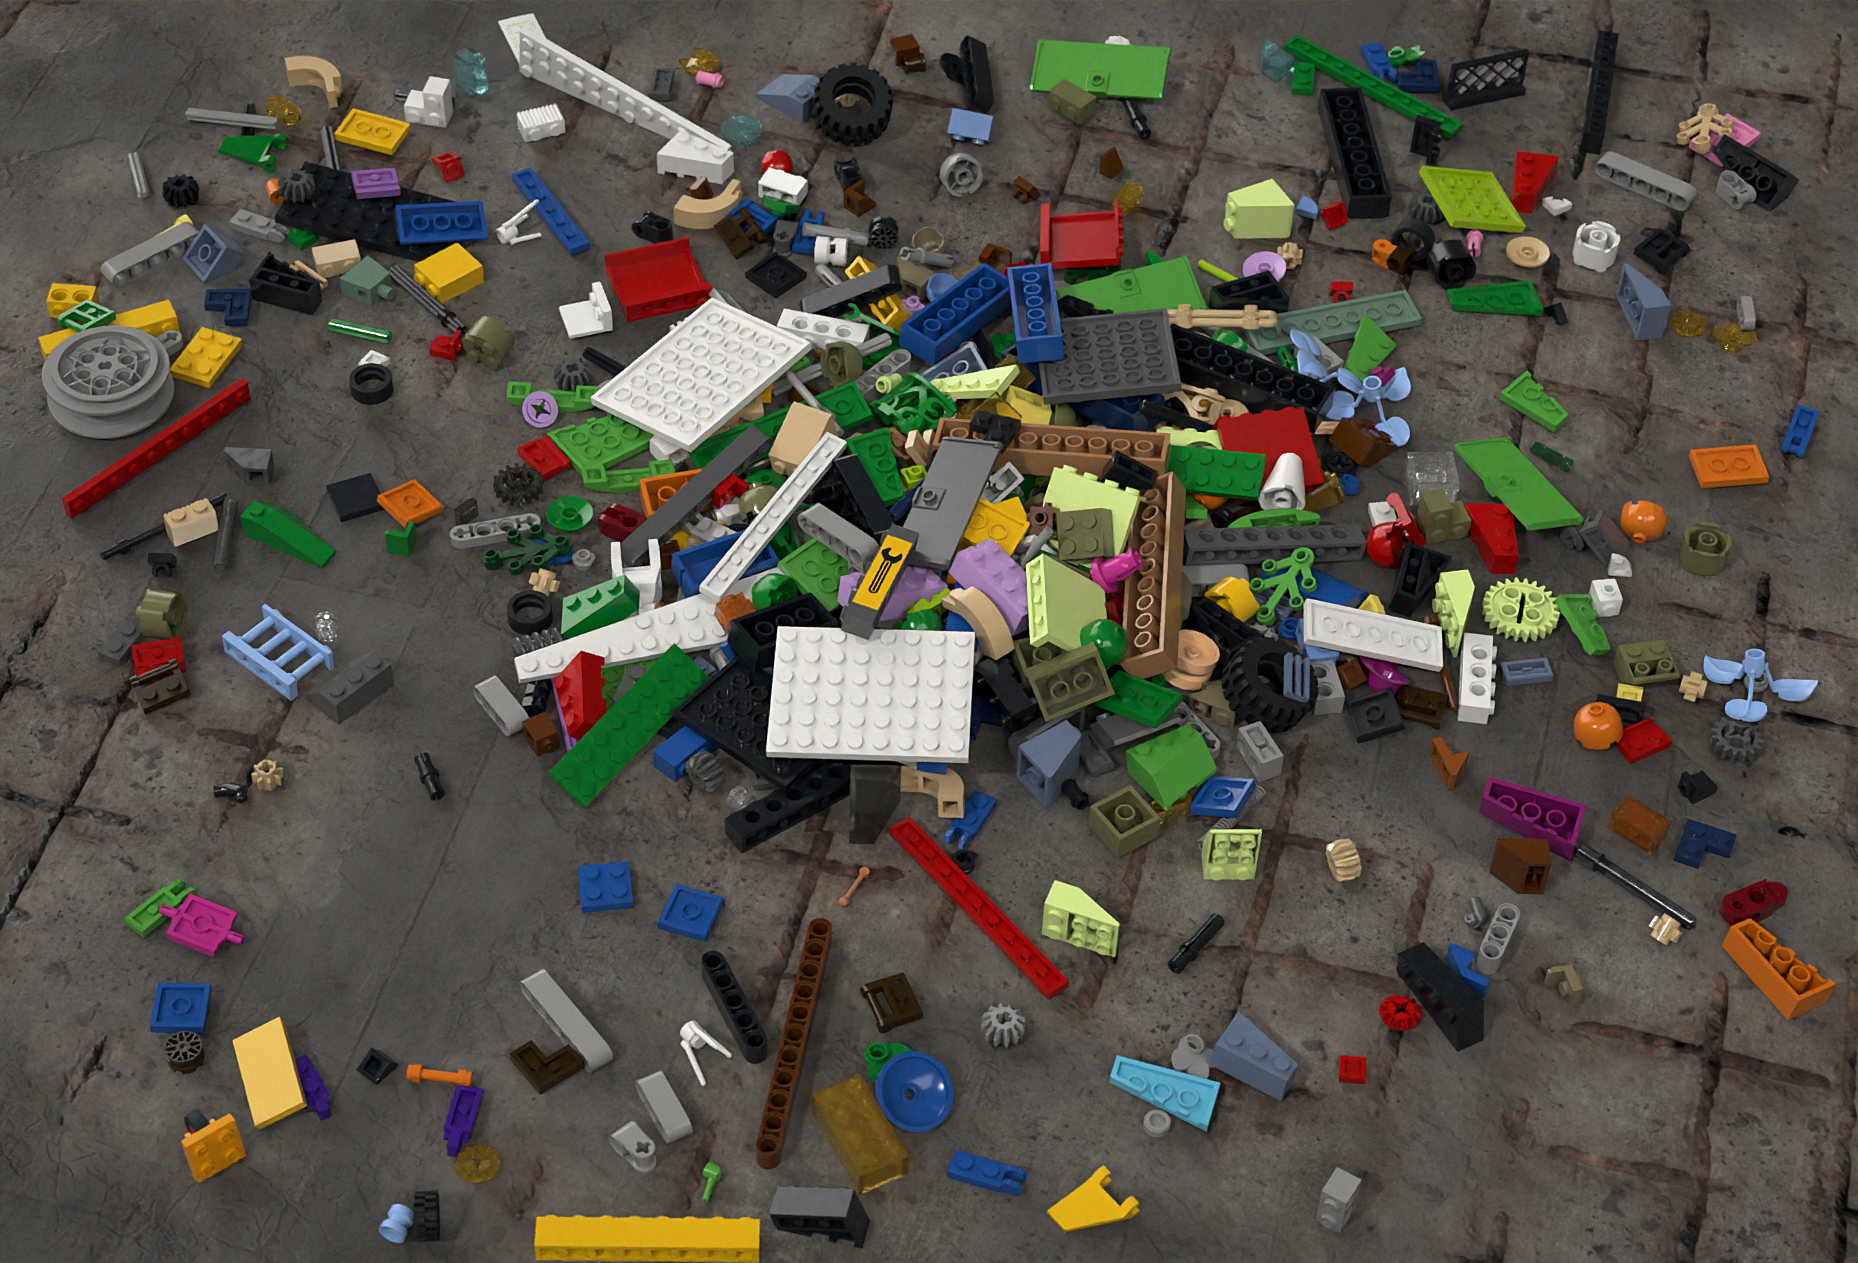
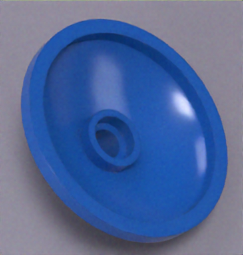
M904 1052L891 1058L880 1070L875 1086L876 1101L883 1116L896 1128L911 1133L925 1132L938 1126L947 1117L953 1102V1085L947 1070L937 1059L922 1052ZM906 1090L911 1093V1095H912L911 1099H907V1098H906V1096H905V1091H906Z

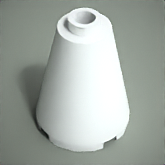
M1285 453L1279 457L1260 492L1259 503L1262 509L1289 508L1303 510L1305 507L1306 498L1302 460L1296 454Z

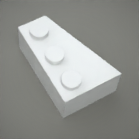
M680 130L657 153V169L660 174H664L667 171L677 173L678 177H684V174L696 176V180L699 177H707L708 182L723 184L734 173V154Z

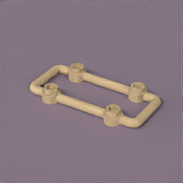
M1179 304L1177 309H1167L1170 326L1173 323L1183 328L1242 327L1244 329L1275 327L1278 323L1276 312L1259 310L1257 305H1245L1243 310H1193L1190 304Z

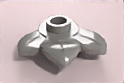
M1188 1034L1181 1038L1178 1048L1172 1053L1173 1067L1177 1071L1186 1070L1189 1075L1207 1079L1209 1067L1215 1068L1210 1065L1214 1051L1205 1047L1203 1040L1199 1036Z

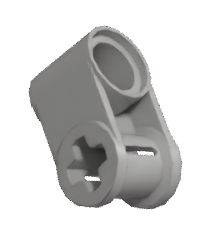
M1726 170L1721 173L1715 192L1733 209L1738 210L1745 203H1751L1756 200L1755 189L1735 172Z
M630 1121L609 1136L612 1148L635 1171L644 1174L655 1169L657 1165L654 1155L655 1144L634 1121Z

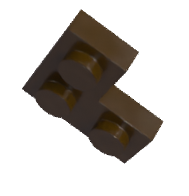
M532 1040L509 1053L511 1062L540 1095L584 1068V1061L569 1044L548 1057L540 1051Z

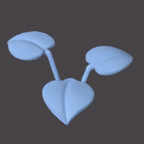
M1290 330V337L1293 343L1300 349L1297 355L1299 373L1317 379V377L1323 378L1319 380L1321 382H1326L1336 377L1344 387L1359 394V390H1363V384L1359 378L1345 368H1339L1338 372L1328 375L1326 368L1315 358V356L1319 357L1321 355L1320 347L1316 341L1301 331Z
M1402 367L1394 370L1396 374L1384 387L1381 386L1380 378L1376 376L1366 377L1363 381V390H1359V396L1355 402L1354 397L1350 393L1335 391L1333 405L1326 418L1332 421H1340L1342 417L1352 418L1354 416V407H1357L1362 397H1364L1368 402H1377L1382 423L1377 424L1375 428L1388 433L1392 437L1391 440L1397 444V447L1405 445L1410 438L1408 424L1399 417H1391L1386 421L1381 399L1387 398L1390 401H1400L1409 395L1411 386L1406 368Z
M1760 649L1747 650L1742 664L1714 659L1707 655L1704 658V673L1709 680L1715 683H1732L1735 678L1741 679L1745 672L1750 677L1747 701L1734 699L1725 705V713L1737 720L1755 722L1766 716L1767 706L1765 703L1752 701L1754 678L1761 677L1764 671L1772 692H1778V697L1787 701H1803L1809 698L1815 690L1818 680L1781 679L1773 682L1768 669L1769 663L1765 662V652Z

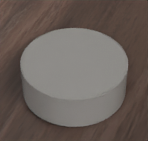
M1162 1110L1149 1111L1144 1117L1143 1128L1145 1132L1156 1138L1168 1134L1171 1125L1169 1115Z

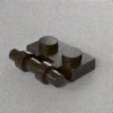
M745 207L738 210L740 216L737 219L732 214H729L714 225L736 260L754 249L751 243L752 240L757 239L760 244L767 240L764 230L760 225L756 224L754 215L747 211ZM744 225H747L750 229L746 233L741 228Z

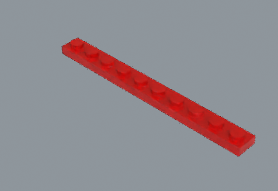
M241 378L63 497L62 501L66 515L73 519L139 475L142 471L175 451L194 436L251 399L248 382Z
M910 816L889 828V835L1048 1000L1069 987V980Z

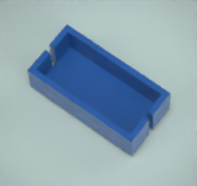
M745 530L672 554L671 572L679 587L682 586L685 598L701 594L699 586ZM766 545L739 580L777 567L779 559L771 545Z

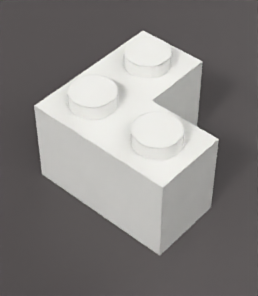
M429 77L423 91L411 90L404 104L406 122L446 128L453 114L450 79Z

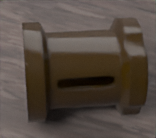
M923 53L913 57L902 56L904 74L915 70L926 71V61Z

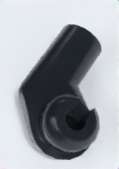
M233 782L213 785L215 797L234 795L236 802L248 800V789L243 785Z

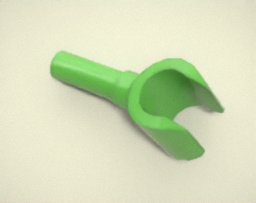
M708 1162L703 1170V1176L709 1179L702 1198L704 1202L709 1201L715 1182L717 1183L721 1179L720 1167L712 1162Z

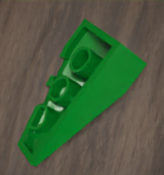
M253 501L241 514L244 535L321 569L335 555V550L286 508L272 502Z

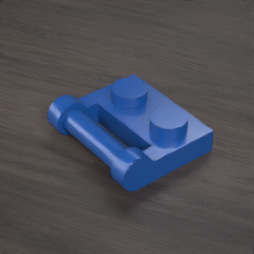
M746 198L726 215L732 214L737 219L740 216L738 210L745 207L747 211L754 215V221L762 227L764 235L776 227L778 219L783 220V216L765 210L749 198ZM747 225L741 227L745 233L750 230Z

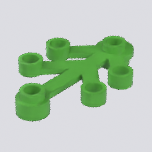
M1298 548L1289 558L1276 562L1272 559H1267L1262 564L1266 575H1274L1278 570L1290 567L1287 573L1266 580L1261 578L1251 580L1250 588L1255 594H1261L1264 590L1278 586L1267 604L1260 606L1256 612V618L1260 625L1263 626L1266 623L1267 626H1271L1276 621L1274 610L1288 589L1291 597L1289 604L1292 610L1301 611L1304 608V600L1300 596L1296 582V576L1300 570L1304 578L1302 580L1303 589L1308 593L1314 592L1317 589L1316 580L1312 577L1310 569L1314 562V554L1309 548ZM1273 565L1271 569H1266L1268 566ZM1307 583H1313L1311 586H1306ZM1261 584L1260 587L1254 588L1255 585ZM1296 601H1301L1300 604L1294 605Z

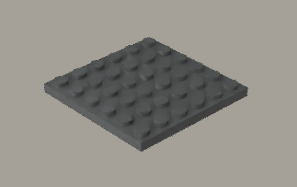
M1167 308L1060 319L1064 359L1038 361L1044 405H1057L1067 402L1079 403L1087 400L1126 398L1137 395L1148 396L1157 393L1182 391Z

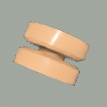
M1186 629L1179 630L1178 667L1161 673L1162 676L1169 683L1181 689L1200 690L1203 682H1209L1220 656L1218 646L1212 639L1200 632Z

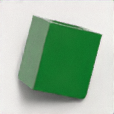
M410 521L405 532L399 530L386 531L387 553L410 557L417 542L415 522Z

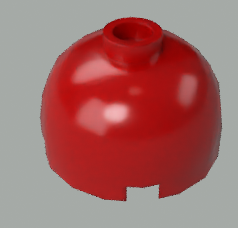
M1396 521L1379 523L1369 531L1366 539L1367 544L1364 553H1368L1372 563L1381 568L1393 569L1398 567L1400 557L1398 558L1399 550H1403L1401 529L1399 526H1395L1397 524Z

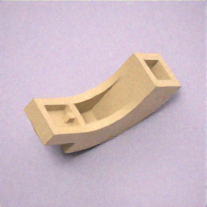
M312 56L285 58L290 87L299 85L318 86L325 91L329 108L338 107L337 98H340V93L343 90L340 73L334 65L326 60Z
M732 179L724 192L713 199L700 200L683 195L674 206V224L692 229L714 228L716 223L724 219L729 212L739 205L743 195L741 181Z
M973 586L966 590L958 588L941 598L944 608L961 615L971 625L977 636L982 654L997 660L1015 649L1011 633L1004 618L993 602L980 590Z
M894 765V791L930 794L938 799L939 817L964 818V784L954 770L948 767L947 774L944 775L919 771L909 766Z

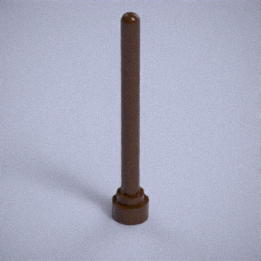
M1426 615L1420 620L1421 623L1441 627L1437 615ZM1443 652V668L1439 673L1445 694L1448 695L1449 708L1451 711H1457L1459 703Z

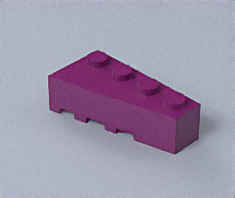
M1488 777L1479 813L1528 839H1548L1550 851L1571 861L1587 805Z

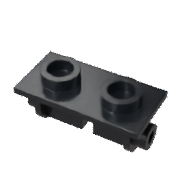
M550 678L528 682L525 691L527 697L523 698L521 705L528 717L543 713L547 709L548 698L552 691V681Z

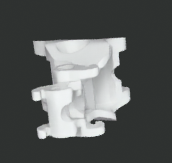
M657 539L648 540L650 566L622 568L620 542H611L612 578L614 579L625 574L640 591L639 610L624 620L655 610V603L660 602L662 598L661 562Z

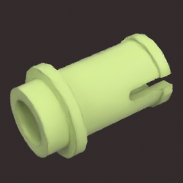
M897 373L888 377L880 376L876 381V389L883 394L889 393L903 379Z

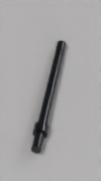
M223 493L208 501L215 508L223 504L225 497L228 495ZM165 521L128 539L123 538L116 541V545L100 552L101 558L106 560L119 553H127L131 551V547L165 532Z

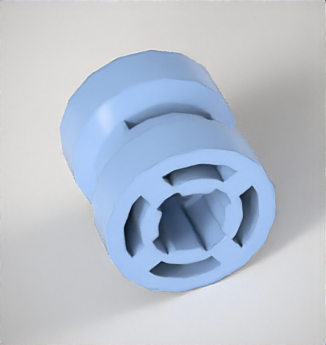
M393 1204L388 1212V1219L384 1220L379 1227L380 1234L391 1242L402 1243L407 1236V1228L412 1227L414 1223V1212L404 1205Z

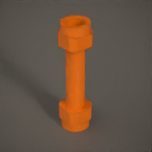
M409 1064L406 1079L415 1083H421L423 1079L472 1087L473 1072L459 1069L458 1073L423 1069L422 1064Z

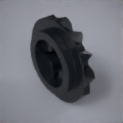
M1335 451L1323 457L1321 468L1324 470V475H1330L1331 479L1343 477L1345 474L1356 475L1358 463L1344 452ZM1338 463L1341 465L1342 469H1338Z

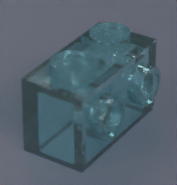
M467 46L454 53L456 87L471 99L487 91L488 77L484 55L478 53L471 46Z

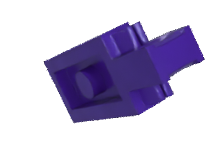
M307 1054L296 1058L295 1063L307 1103L304 1109H308V1111L315 1109L321 1121L330 1118V1107L327 1102L331 1101L327 1088Z
M456 1086L443 1128L444 1140L448 1141L446 1146L448 1148L447 1156L458 1157L462 1143L468 1144L469 1138L471 1139L484 1097V1089Z

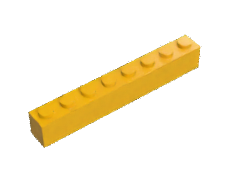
M547 1215L545 1217H536L535 1258L538 1261L759 1263L760 1219H752L750 1217L740 1219L714 1217L706 1219L691 1216L685 1218H669L666 1216H659L657 1218H641L639 1216L614 1218L612 1216L585 1217L577 1215L573 1217H558Z

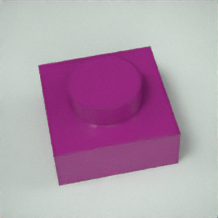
M1379 366L1372 369L1369 376L1380 378L1381 386L1384 387L1396 373L1393 367L1382 368Z

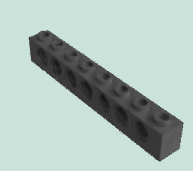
M1359 524L1184 529L1183 562L1185 566L1263 563L1267 559H1272L1276 562L1291 557L1292 553L1301 547L1312 550L1314 562L1362 560L1367 542Z

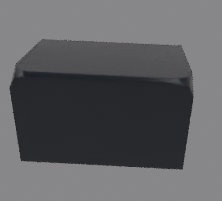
M371 1047L357 1068V1071L378 1085L397 1067L398 1063L380 1050Z

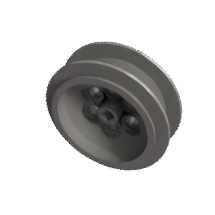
M100 326L78 332L63 340L50 352L42 369V382L47 393L48 407L52 417L66 430L84 437L109 439L139 432L160 419L168 410L174 397V381L170 372V360L165 347L151 334L133 327Z

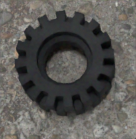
M438 1190L415 1191L414 1232L416 1242L440 1240V1200Z

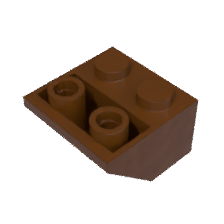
M1354 416L1352 418L1342 417L1328 439L1361 466H1373L1397 447V444L1391 440L1392 437L1388 433L1375 428L1376 424L1368 418L1359 419Z
M1497 838L1490 865V874L1517 894L1543 895L1552 864L1548 839Z

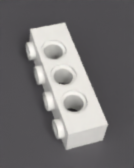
M783 309L777 324L778 328L811 342L812 349L814 350L819 348L826 351V344L845 341L857 346L869 340L870 325L789 309Z
M1464 632L1460 654L1457 721L1487 724L1488 716L1494 713L1495 701L1491 700V696L1494 697L1495 682H1491V678H1495L1496 664H1492V660L1496 659L1497 646H1493V636Z

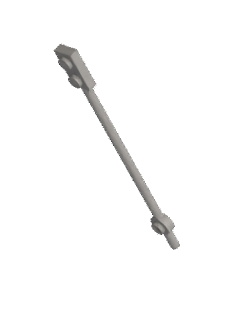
M714 287L709 293L711 298L745 312L730 294ZM790 368L784 372L785 378L810 407L832 414L838 436L841 437L844 431L835 421V414L817 401Z

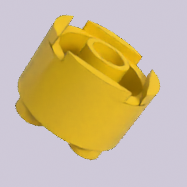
M1224 577L1204 594L1205 597L1207 596L1242 622H1246L1260 607L1250 591L1249 582L1244 578Z

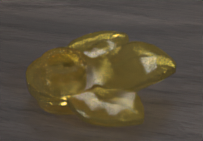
M694 48L692 58L679 59L680 65L687 69L686 73L690 75H697L699 71L711 73L719 68L717 57L711 54L710 51L701 48Z
M1732 322L1725 328L1714 325L1712 331L1714 337L1721 342L1722 347L1728 352H1739L1744 346L1754 344L1757 338L1756 331L1743 332L1737 322Z

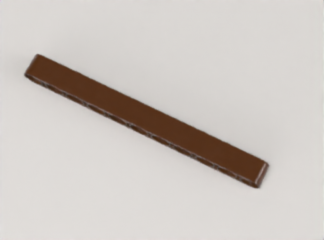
M824 918L813 919L808 926L756 1141V1162L761 1168L766 1170L776 1168L781 1161L831 949L832 925Z

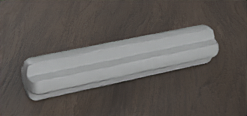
M138 152L129 153L128 158L138 197L140 199L148 198L150 194L140 154Z

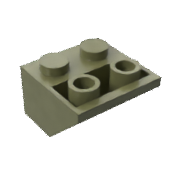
M1664 639L1619 645L1613 665L1621 683L1635 685L1680 678L1678 669Z

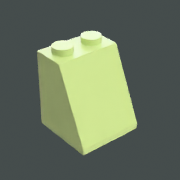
M1273 179L1228 193L1223 223L1225 229L1234 238L1290 237L1294 203Z

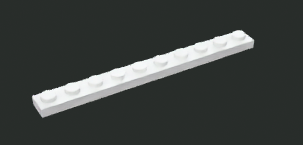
M826 432L699 586V592L719 603L829 470L832 466V460L837 459L843 453L847 446L846 441Z

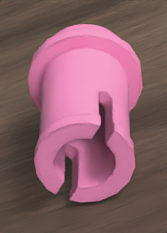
M699 71L696 81L697 84L712 86L713 89H718L723 86L724 77L720 73L711 74Z
M1471 230L1466 236L1468 250L1472 257L1473 251H1475V257H1478L1481 253L1480 248L1483 235L1479 230Z

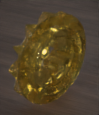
M1687 309L1683 312L1677 311L1675 315H1672L1670 322L1675 332L1687 337L1699 336L1706 328V320L1703 319L1702 314H1696L1695 310L1693 312H1689Z
M477 1142L475 1146H465L464 1151L458 1153L456 1170L459 1176L471 1183H482L490 1180L496 1175L500 1167L497 1151L491 1149L488 1144L481 1146ZM476 1156H479L482 1161L479 1170H477L474 1164Z

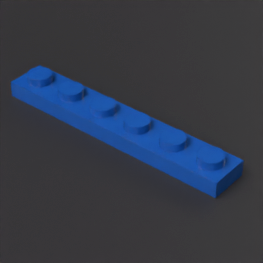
M531 167L512 174V181L530 204L536 199L539 200V203L533 208L570 255L590 249L589 240Z

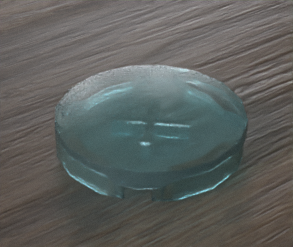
M749 115L731 116L721 126L722 138L728 144L735 147H748L754 142L756 144L760 141L763 134L761 122Z

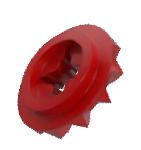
M1393 993L1391 997H1385L1379 1009L1382 1021L1390 1028L1401 1031L1410 1030L1417 1026L1422 1015L1421 1005L1416 1004L1415 998H1407L1405 993L1401 996ZM1397 1008H1406L1405 1013L1400 1012L1395 1015Z

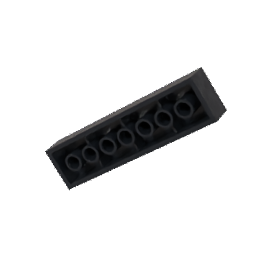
M1362 88L1320 89L1318 111L1341 199L1345 204L1347 217L1389 216L1392 196Z
M1171 324L1170 328L1181 382L1204 390L1205 388L1215 389L1218 391V395L1225 397V399L1236 400L1245 407L1259 413L1269 409L1281 411L1291 406L1295 408L1303 407L1310 433L1312 434L1316 432L1332 408L1336 387L1176 324Z

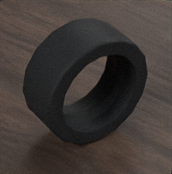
M1409 218L1403 220L1397 226L1391 241L1392 245L1405 249L1407 246L1415 249L1414 261L1424 259L1431 251V246L1435 243V235L1431 227L1424 221ZM1410 232L1416 234L1422 239L1424 246L1415 247L1410 245L1404 239L1402 233Z
M363 364L355 368L349 376L351 395L361 404L375 405L382 403L391 397L393 393L392 374L387 367L381 364ZM373 379L384 382L376 388L368 389L359 386L362 382Z
M526 590L515 594L507 604L508 624L518 634H527L528 636L532 635L533 632L540 634L542 630H547L553 621L551 600L544 593L535 590ZM526 607H536L544 611L540 616L532 619H525L516 615L519 610Z

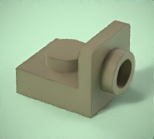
M1572 964L1566 966L1558 965L1548 969L1544 980L1545 987L1559 986L1560 994L1566 998L1569 1006L1579 1005L1583 987Z

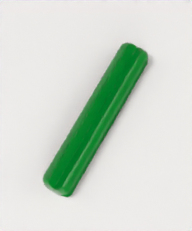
M330 318L327 325L328 330L385 344H388L392 338L391 332L388 330Z

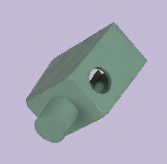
M366 256L339 278L342 295L368 305H374L381 298L390 301L396 293L395 289L392 288L389 271L369 256Z

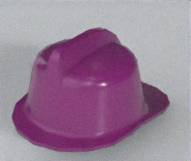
M1360 655L1361 662L1369 669L1368 685L1374 692L1392 687L1395 695L1401 685L1409 684L1408 678L1399 673L1387 661Z

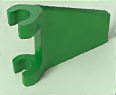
M282 133L259 136H226L218 153L257 164L266 172L273 173L276 165H274L276 157L268 155L272 146L279 151H285L287 147L285 142L288 136Z
M854 303L848 304L849 308L854 309L855 312L851 316L844 314V318L847 321L853 322L858 320L862 324L870 325V329L882 334L887 333L890 337L899 340L900 331L864 315Z

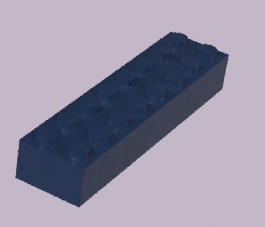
M1016 343L1001 353L1002 367L1017 364L1020 370L1014 381L1042 394L1038 362L1031 364L1018 363ZM1157 393L1148 396L1137 395L1126 398L1117 397L1067 403L1075 411L1111 429L1148 432L1161 423L1162 420L1139 412V403L1143 400H1148L1165 407V397Z

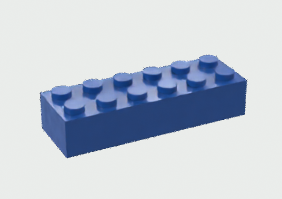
M985 263L981 264L902 323L899 345L934 366L960 346L961 343L977 333L979 329L985 327L1011 307L1008 277Z
M1052 264L1007 267L1018 363L1031 364L1038 361L1064 359Z

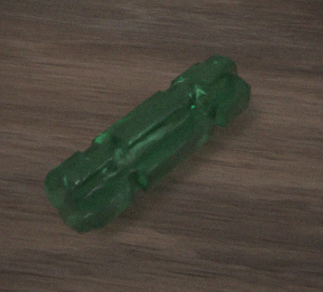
M1539 442L1534 443L1531 448V454L1537 457L1542 456V460L1556 467L1559 465L1560 469L1565 472H1569L1573 467L1574 461L1568 457L1563 458L1564 455L1549 447L1544 448L1545 445Z

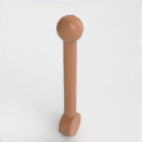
M867 867L860 868L856 881L846 895L839 899L841 906L848 905V899L862 879L869 876V869Z

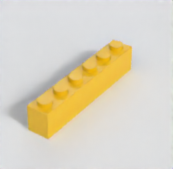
M169 299L115 315L116 320L108 325L133 327L145 331L155 338L169 330L180 332L177 315ZM68 328L38 337L44 360H46L50 352L58 344L78 332Z

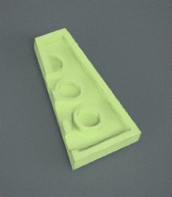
M1016 364L934 379L930 383L945 397L954 395L957 399L998 398L1020 373V370Z

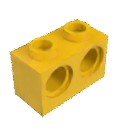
M52 283L46 300L49 317L58 318L61 314L87 299L100 304L97 287Z

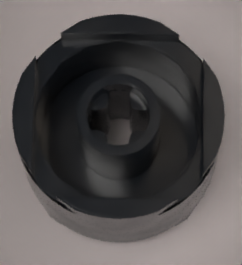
M1446 240L1436 242L1431 246V251L1427 257V267L1438 285L1445 290L1462 288L1469 278L1472 280L1476 273V263L1462 240Z

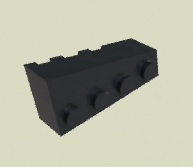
M1424 942L1398 953L1396 970L1399 977L1407 984L1455 1050L1459 1052L1483 1041L1484 1001Z

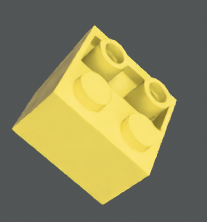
M1009 385L996 403L998 415L1021 420V423L1049 425L1052 414L1050 404L1044 405L1043 396Z

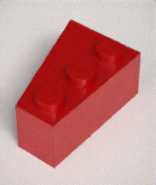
M1465 503V509L1472 520L1469 530L1472 542L1477 544L1479 554L1490 573L1514 574L1519 555L1513 513L1505 504Z

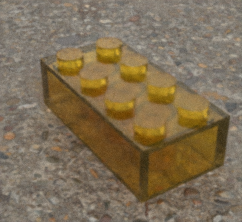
M861 1074L812 1093V1113L859 1195L908 1174L909 1156Z

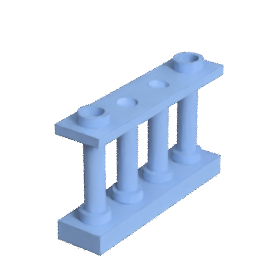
M264 604L262 606L264 617L262 622L242 637H237L230 631L222 636L224 651L292 701L298 696L297 681L321 663L329 670L334 669L333 652L328 646H323L284 618L277 609L273 610ZM270 627L279 632L258 649H253L248 645ZM286 639L295 644L294 647L275 661H270L264 657ZM303 651L312 656L311 659L292 673H286L281 669Z

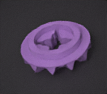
M536 391L525 398L521 411L523 412L524 420L531 426L543 428L555 421L558 414V405L549 393ZM544 401L542 409L546 413H541L535 417L536 409L532 406H539Z

